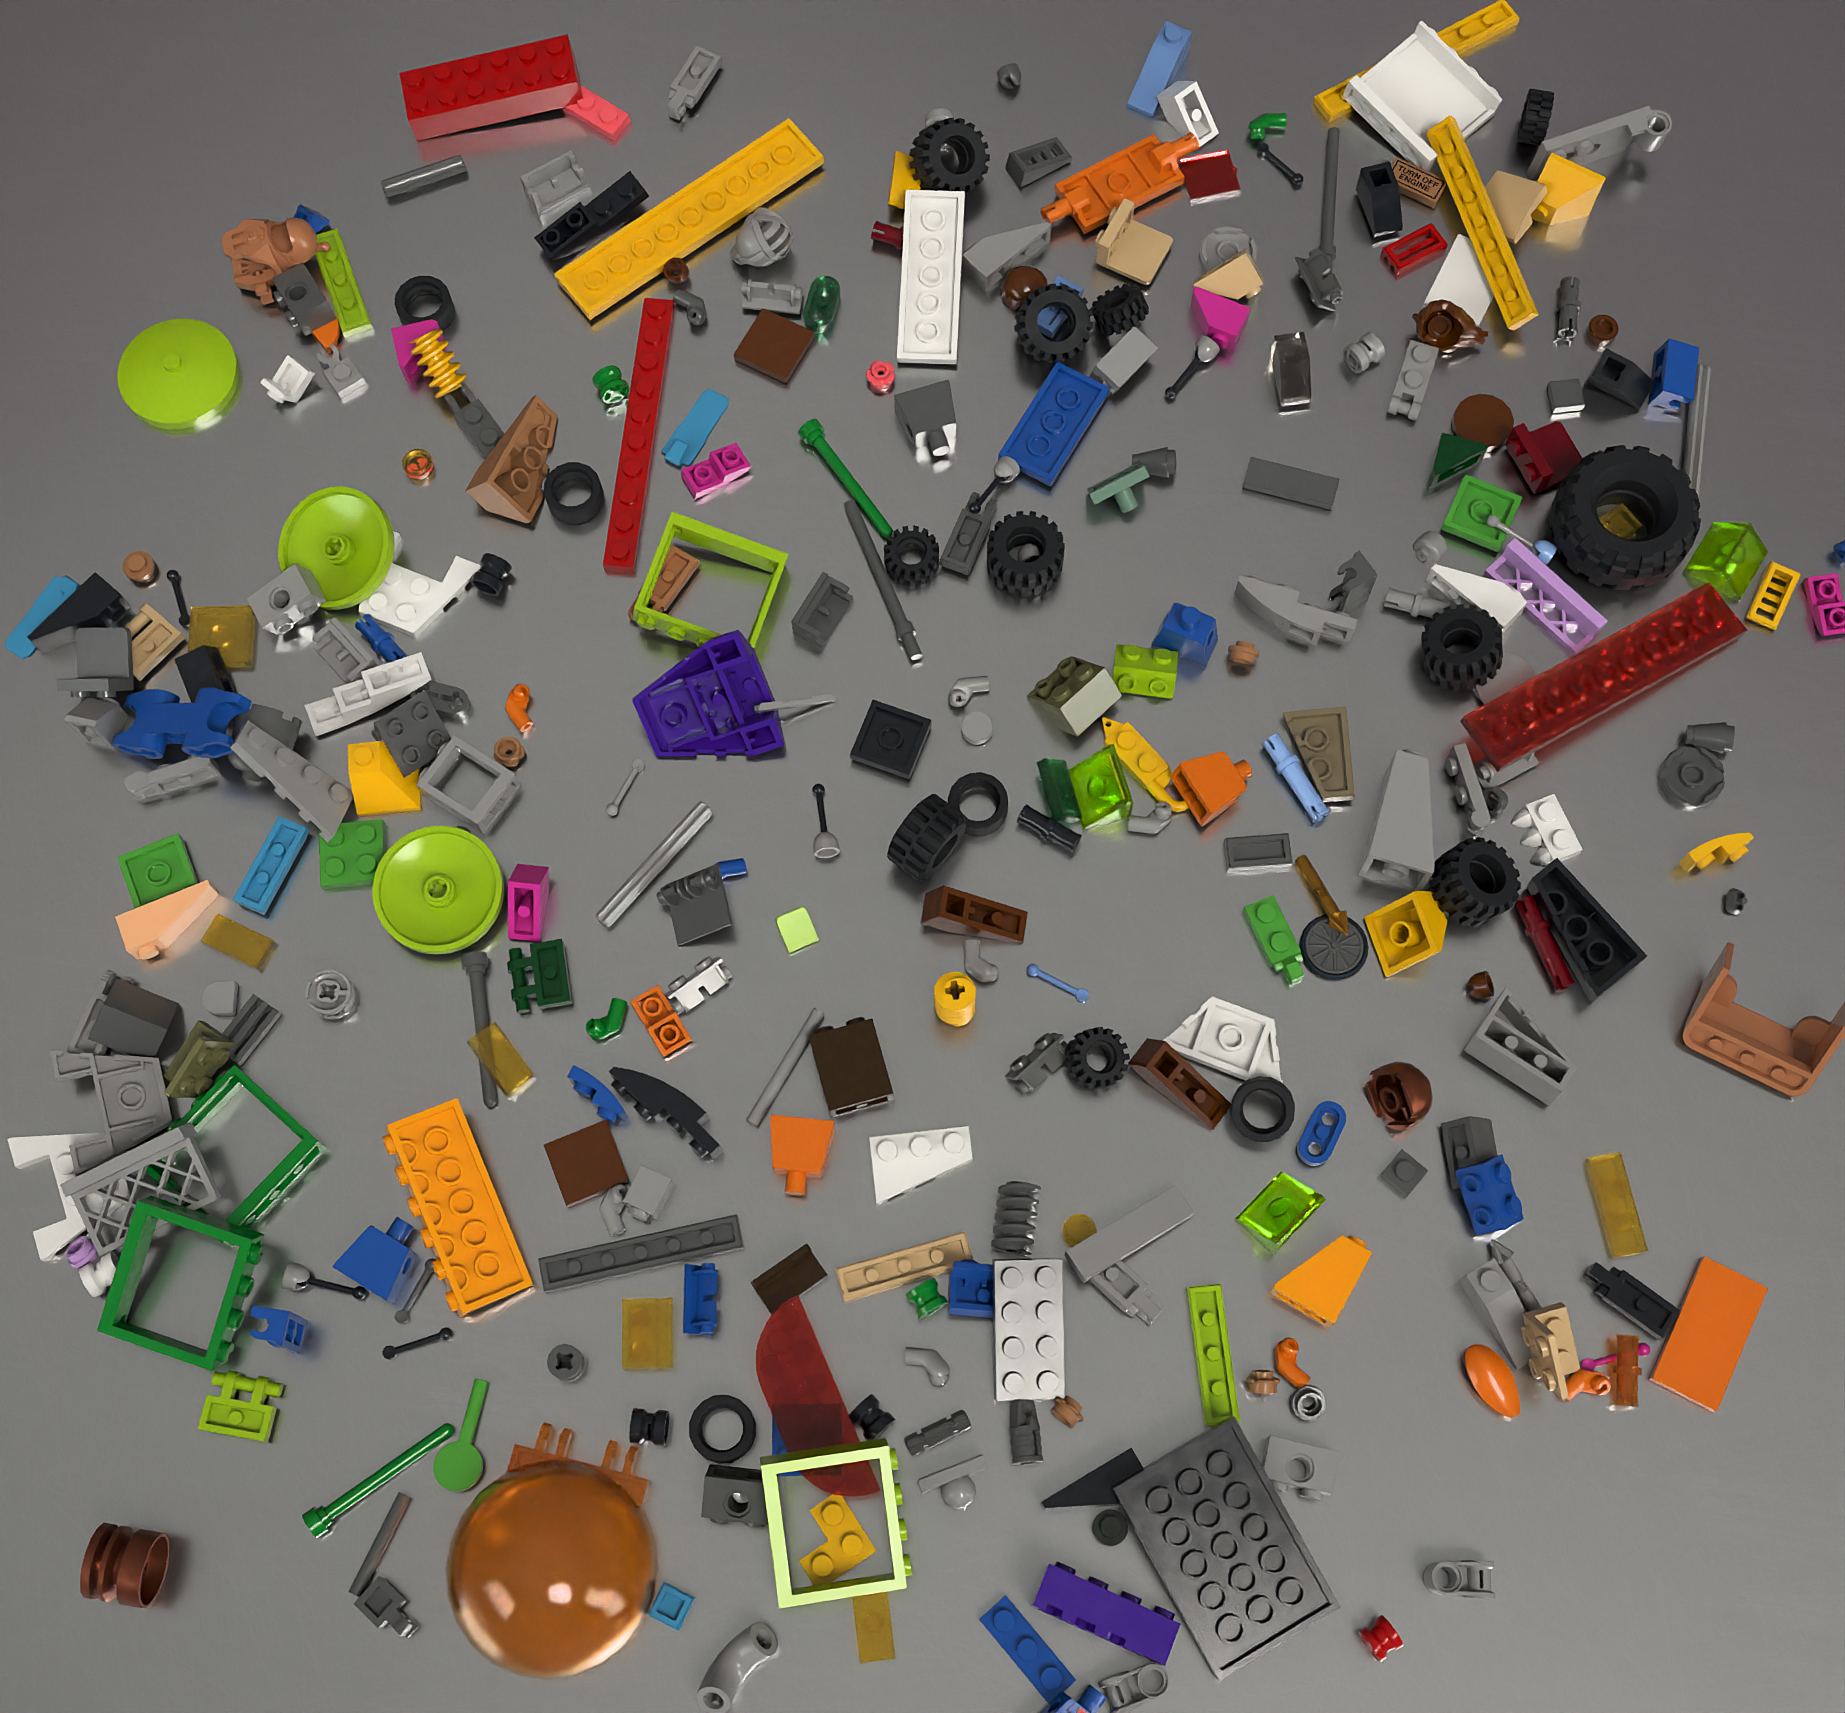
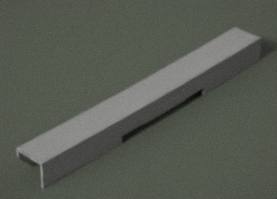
M828 693L811 696L809 699L782 702V700L765 702L754 706L756 713L831 703L836 700V697Z

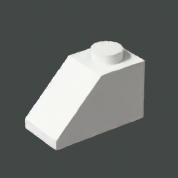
M1177 81L1156 96L1168 123L1182 137L1192 132L1194 137L1197 138L1200 147L1219 134L1197 81Z

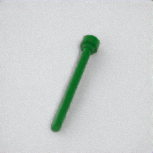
M811 419L800 427L798 434L805 444H810L812 447L815 446L882 536L886 538L889 535L892 536V527L825 440L824 427L817 419Z
M450 1423L443 1424L326 1507L321 1505L319 1508H316L314 1506L302 1514V1518L311 1533L316 1538L330 1530L329 1525L334 1523L333 1518L449 1438L454 1432V1427Z

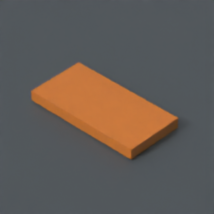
M1705 1256L1700 1258L1679 1308L1681 1312L1669 1331L1649 1380L1713 1413L1717 1412L1768 1288Z

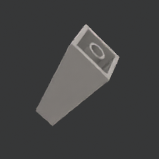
M1397 749L1385 772L1358 875L1411 891H1422L1435 868L1429 758L1421 756L1419 752L1414 750Z

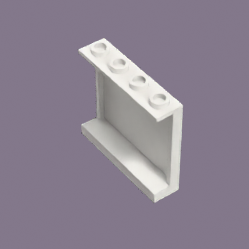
M1422 20L1409 38L1361 78L1356 75L1348 81L1342 96L1409 163L1426 171H1429L1438 163L1436 159L1438 154L1432 149L1426 135L1428 130L1450 115L1456 119L1463 138L1466 140L1495 115L1503 100L1495 88L1489 86L1479 77L1477 71L1468 66L1458 56L1457 52L1445 44L1438 37L1436 31L1428 27Z

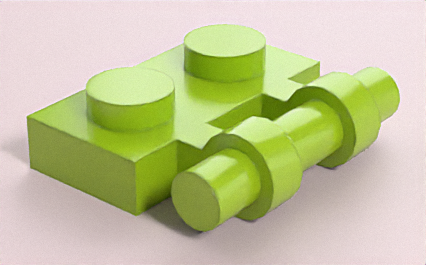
M229 1370L227 1373L215 1371L211 1383L215 1386H221L222 1391L220 1397L206 1395L197 1429L268 1442L277 1408L264 1405L267 1395L280 1397L283 1384L272 1382L270 1377L258 1376L256 1379L241 1376L240 1372ZM237 1390L252 1392L250 1402L235 1400L234 1397Z

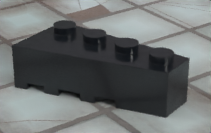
M1558 858L1554 859L1532 877L1528 883L1527 888L1530 894L1535 896L1544 919L1549 920L1551 924L1549 929L1590 1004L1595 1002L1647 957L1644 951Z

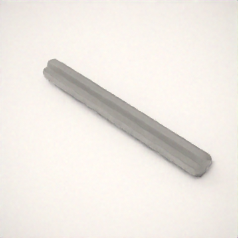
M1701 364L1697 365L1694 400L1689 403L1683 470L1691 481L1689 486L1691 489H1696L1698 496L1711 374L1710 367Z
M701 801L698 802L596 913L597 919L603 925L610 927L712 816V810L708 805Z

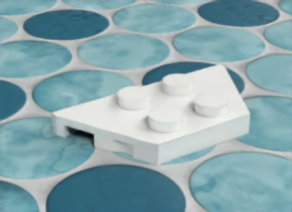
M1212 996L1198 1011L1190 1015L1179 1028L1163 1040L1181 1056L1240 1079L1249 1080L1257 1076L1272 1077L1283 1083L1280 1075V1057L1276 1045L1274 1019Z

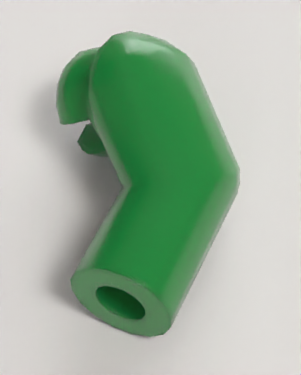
M1286 113L1261 114L1249 123V137L1251 139H1263L1265 136L1264 128H1286Z
M612 998L607 1016L600 1019H590L586 1024V1032L593 1039H604L618 1032L622 1025L627 1002L622 999Z

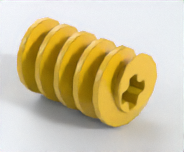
M442 329L432 330L407 343H416V346L411 351L412 355L422 354L417 365H428L423 376H434L429 387L440 388L435 395L436 399L461 387L462 381L467 377L465 373H455L461 366L459 362H449L455 353L453 351H443L449 342L447 340H437L443 333Z
M961 972L946 973L937 980L934 986L935 1012L943 1022L960 1027L967 1024L975 1013L976 986L967 975Z

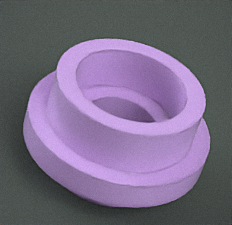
M86 1236L75 1239L65 1251V1257L68 1258V1264L72 1268H79L92 1263L98 1255L91 1238L88 1239Z

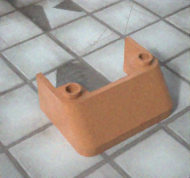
M1728 942L1706 976L1686 1021L1683 1031L1685 1044L1692 1050L1787 1095L1800 1096L1807 1093L1845 1038V1002L1831 1022L1818 1016H1807L1802 1018L1793 1030L1732 1002L1737 994V983L1728 974L1734 944Z

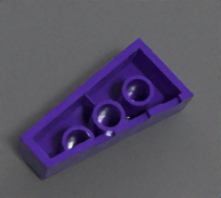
M1056 1562L1055 1566L1050 1563L1046 1566L1031 1607L1153 1662L1166 1665L1181 1625L1173 1620L1174 1613L1156 1605L1153 1611L1140 1605L1141 1598L1122 1591L1119 1596L1107 1590L1109 1584L1089 1576L1088 1581L1074 1575L1075 1569L1060 1562Z

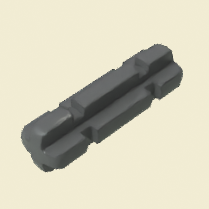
M959 1410L951 1414V1419L947 1420L945 1417L922 1428V1433L920 1434L914 1432L906 1436L904 1440L909 1453L915 1456L925 1451L924 1447L927 1445L931 1448L954 1437V1432L956 1431L960 1434L970 1429L971 1423L966 1412Z

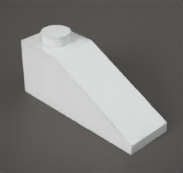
M1437 564L1431 568L1425 581L1456 607L1458 604H1464V608L1474 605L1477 606V611L1479 612L1482 609L1488 611L1489 618L1494 616L1498 621L1502 634L1522 614L1528 603L1518 590L1508 587L1504 582Z

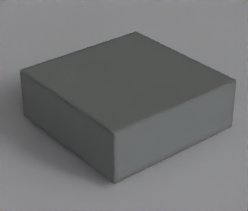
M1579 379L1550 381L1548 383L1547 390L1553 413L1583 410L1585 403Z

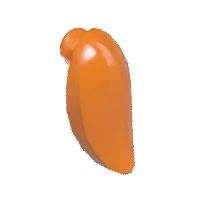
M1475 1344L1468 1347L1465 1352V1367L1475 1390L1497 1412L1511 1418L1516 1417L1520 1413L1519 1394L1515 1380L1505 1361L1495 1351L1485 1345Z

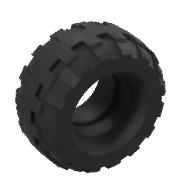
M1625 445L1607 447L1604 452L1601 450L1596 453L1592 452L1583 457L1575 467L1571 468L1559 486L1552 502L1549 529L1552 530V534L1555 536L1553 544L1557 547V552L1560 556L1567 558L1566 564L1576 575L1579 572L1589 577L1588 582L1597 586H1602L1604 583L1611 585L1612 590H1629L1631 586L1645 588L1654 585L1659 579L1668 577L1681 564L1692 548L1700 529L1701 518H1698L1700 502L1696 489H1691L1689 486L1691 484L1689 476L1683 469L1677 470L1672 465L1673 460L1666 455L1661 454L1657 456L1649 452L1650 448L1638 445L1634 446L1633 449H1626ZM1615 504L1633 510L1643 520L1647 529V536L1639 539H1625L1612 534L1600 522L1596 508Z

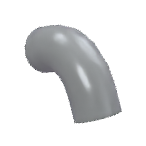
M761 1622L752 1624L733 1638L717 1655L709 1666L697 1692V1704L702 1710L707 1713H726L730 1709L734 1696L744 1679L755 1667L774 1655L777 1649V1642L774 1633L767 1625Z

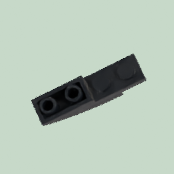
M629 171L586 206L579 202L534 238L551 261L566 257L594 244L628 222L630 219L627 214L646 200L649 195L631 171Z
M613 1067L609 1071L614 1079L611 1086L623 1098L629 1095L637 1103L633 1108L646 1121L652 1118L659 1124L668 1115L669 1118L666 1122L679 1135L684 1131L692 1139L689 1145L701 1158L707 1154L714 1161L723 1152L720 1144L702 1127L709 1120L707 1112L684 1093L664 1081L641 1072Z

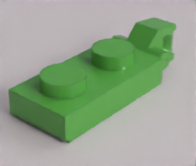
M1274 895L1245 906L1243 908L1244 914L1270 968L1273 967L1276 972L1282 970L1289 985L1302 981L1304 974L1299 965V962L1303 961L1301 950Z

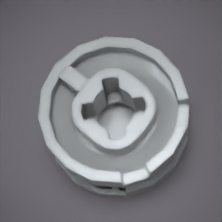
M326 969L315 973L311 981H308L305 988V998L309 1006L321 1017L328 1019L339 1018L347 1014L353 1007L355 989L349 979L340 971Z

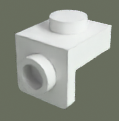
M287 355L272 380L263 378L260 383L268 389L267 394L280 403H283L284 400L297 403L315 373L294 356Z

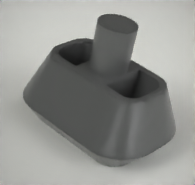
M1735 888L1728 891L1726 910L1729 913L1737 915L1743 911L1744 904L1748 902L1747 898H1745V893Z

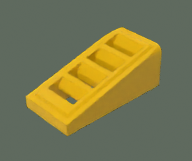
M1773 561L1767 564L1745 618L1775 631L1801 573ZM1772 577L1785 582V586L1783 587L1771 582ZM1767 587L1782 593L1781 596L1777 597L1766 592ZM1762 598L1777 603V607L1774 608L1762 603ZM1760 608L1773 614L1772 619L1770 620L1757 614V609Z

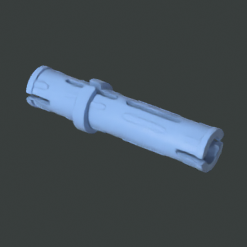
M1279 733L1270 736V741L1265 740L1262 746L1265 747L1277 765L1275 770L1278 774L1284 776L1308 812L1312 822L1316 823L1324 818L1323 815L1327 816L1331 811L1327 808L1299 766V758L1297 755L1291 754Z

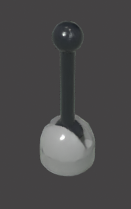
M1201 336L1195 343L1193 348L1195 359L1174 385L1165 390L1167 398L1173 399L1176 396V390L1199 362H1209L1219 353V346L1211 338Z
M1002 456L997 461L993 469L994 481L976 502H972L969 505V511L972 514H978L981 511V505L999 483H1009L1020 473V467L1014 459Z
M815 784L812 792L817 798L821 833L814 838V855L818 858H830L839 854V843L832 833L827 832L823 803L825 788L822 784Z
M289 1262L283 1276L282 1288L292 1291H300L308 1284L351 1294L357 1300H361L366 1296V1290L362 1286L352 1288L312 1278L305 1266L294 1262Z

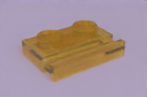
M673 1298L622 1299V1369L673 1368Z

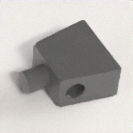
M949 380L894 395L895 413L914 446L920 448L930 445L934 456L946 454L950 450L947 440L956 436V418Z

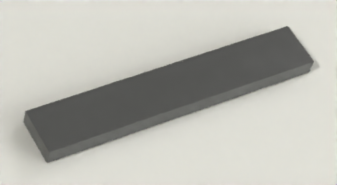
M735 1214L538 1258L543 1290L545 1293L742 1250L744 1249L738 1215Z

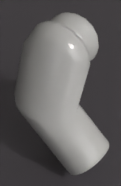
M988 676L958 679L949 691V703L954 707H961L967 703L974 692L989 691Z
M1159 802L1155 805V810L1147 817L1129 815L1127 831L1150 834L1158 833L1171 821L1173 816L1171 805L1167 802Z
M906 1347L905 1364L924 1366L930 1374L929 1381L933 1385L941 1386L947 1382V1375L950 1374L949 1365L936 1350Z

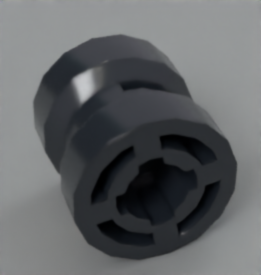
M485 553L480 561V571L474 573L471 584L486 594L497 596L503 587L501 581L503 578L508 577L512 566L499 556Z
M873 1394L865 1398L847 1417L854 1426H862L863 1436L867 1441L878 1439L896 1421L889 1412L879 1409V1401Z
M634 1408L630 1421V1443L642 1444L644 1441H652L654 1445L665 1446L669 1431V1411L657 1410L655 1413H648L645 1409Z

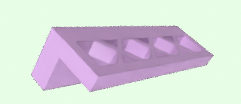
M1516 538L1506 546L1502 556L1484 572L1487 578L1504 582L1510 588L1514 586L1520 593V587H1532L1537 592V600H1526L1528 603L1523 611L1574 657L1601 633L1608 622ZM1505 563L1514 571L1515 580L1503 579L1495 571ZM1543 607L1555 608L1560 613V621H1549L1544 616ZM1566 628H1577L1586 637L1576 645L1567 637Z

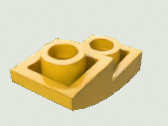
M895 151L892 161V178L888 191V204L905 209L906 190H920L921 181H915L912 176L916 173L915 169H910L909 162L913 161V157L909 156V154Z
M1736 833L1718 837L1688 852L1679 864L1687 873L1696 866L1702 870L1714 860L1721 865L1730 858L1734 863L1749 851L1746 845L1754 837L1751 833Z

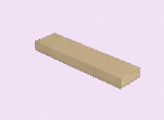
M963 1231L835 1268L844 1303L950 1273L953 1262H960L966 1259L973 1260L966 1232Z

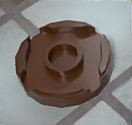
M1486 394L1472 395L1461 401L1452 418L1453 432L1458 437L1485 443L1488 447L1486 452L1503 446L1514 425L1511 409L1504 401L1493 395Z

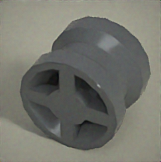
M562 1344L553 1348L549 1353L547 1365L552 1375L561 1381L569 1382L576 1380L584 1372L585 1358L572 1345Z

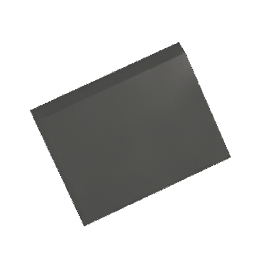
M116 978L88 1040L129 1056L155 1058L179 1003Z

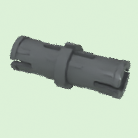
M1570 276L1560 281V301L1557 304L1556 311L1559 314L1558 336L1562 338L1564 337L1565 330H1567L1566 338H1573L1578 333L1577 318L1578 313L1581 311V303L1578 301L1580 280L1576 277L1573 279V285H1571L1572 277Z

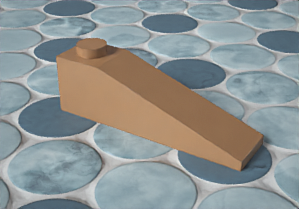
M537 395L530 399L477 469L465 490L486 511L524 523L531 522L543 500L544 490L541 487L543 476L547 475L549 467L546 464L547 453L553 444L557 414Z

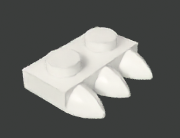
M1555 794L1526 804L1523 809L1515 814L1511 821V825L1516 827H1532L1524 834L1520 843L1529 847L1541 846L1530 860V863L1534 865L1547 866L1556 858L1563 861L1580 854L1583 850Z

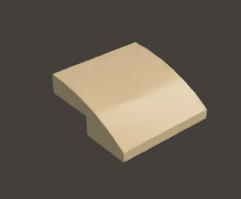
M1497 170L1485 186V189L1507 241L1516 244L1533 223L1531 213L1547 195L1548 191L1545 184Z

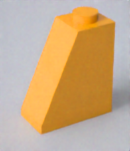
M1341 1235L1277 1281L1269 1293L1330 1328L1337 1320L1373 1252L1366 1249L1367 1244L1352 1235H1349L1347 1238Z

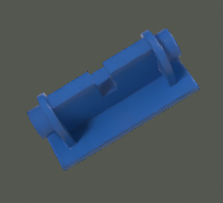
M703 1263L702 1266L684 1264L683 1333L712 1336L714 1327L718 1326V1322H716V1301L712 1300L713 1295L717 1294V1275L719 1271L715 1270L714 1263Z

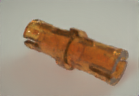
M1616 1334L1617 1366H1613V1373H1616L1615 1405L1638 1407V1375H1642V1368L1638 1367L1639 1336Z

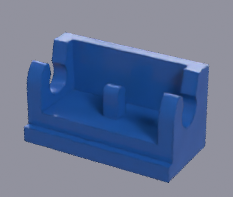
M1668 339L1654 352L1651 379L1655 383L1650 390L1649 405H1658L1677 410L1680 409V402L1690 403L1694 400L1699 347Z
M252 1306L250 1315L260 1320L267 1319L269 1326L264 1332L251 1330L250 1334L256 1339L267 1341L274 1347L300 1354L307 1320L290 1311Z

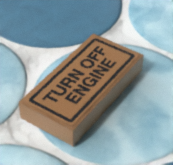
M1396 157L1391 167L1399 185V192L1434 209L1447 188L1446 180Z

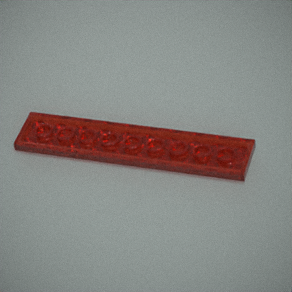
M1710 582L1468 713L1463 716L1460 722L1495 770L1499 772L1743 636L1747 629Z

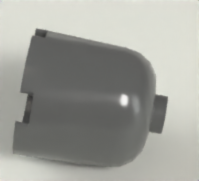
M252 703L251 709L247 713L236 716L231 738L235 740L241 727L249 720L293 750L302 721L297 717H293L291 722L282 718L283 711ZM236 753L227 755L229 762L236 769L243 771V778L261 782L262 778Z

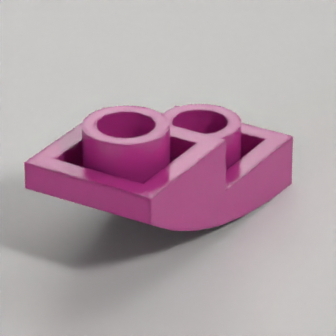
M734 443L710 452L708 460L682 469L681 477L694 499H697L737 479L750 470L751 465L738 444Z
M1838 573L1803 579L1808 605L1821 637L1844 634L1845 601L1843 602Z

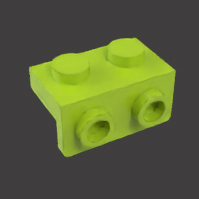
M1116 644L1112 680L1122 693L1173 698L1177 676L1178 652L1169 651L1164 648L1152 649L1132 644Z

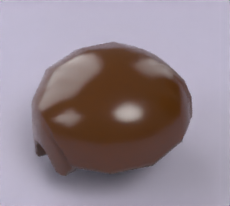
M1031 266L1015 267L1006 275L1000 289L1002 300L1010 309L1016 310L1020 308V304L1028 295L1042 286H1048L1047 279L1038 268Z

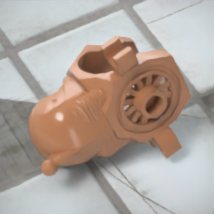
M294 217L287 218L284 222H275L269 219H243L235 229L226 231L221 238L223 252L231 260L234 283L238 288L255 290L256 295L261 297L263 305L274 302L270 287L275 285L272 278L300 263H307L314 257L316 252H327L330 249L329 243L317 242L316 233L307 221Z

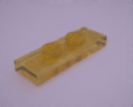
M1621 1152L1586 1159L1612 1259L1646 1253L1648 1248Z

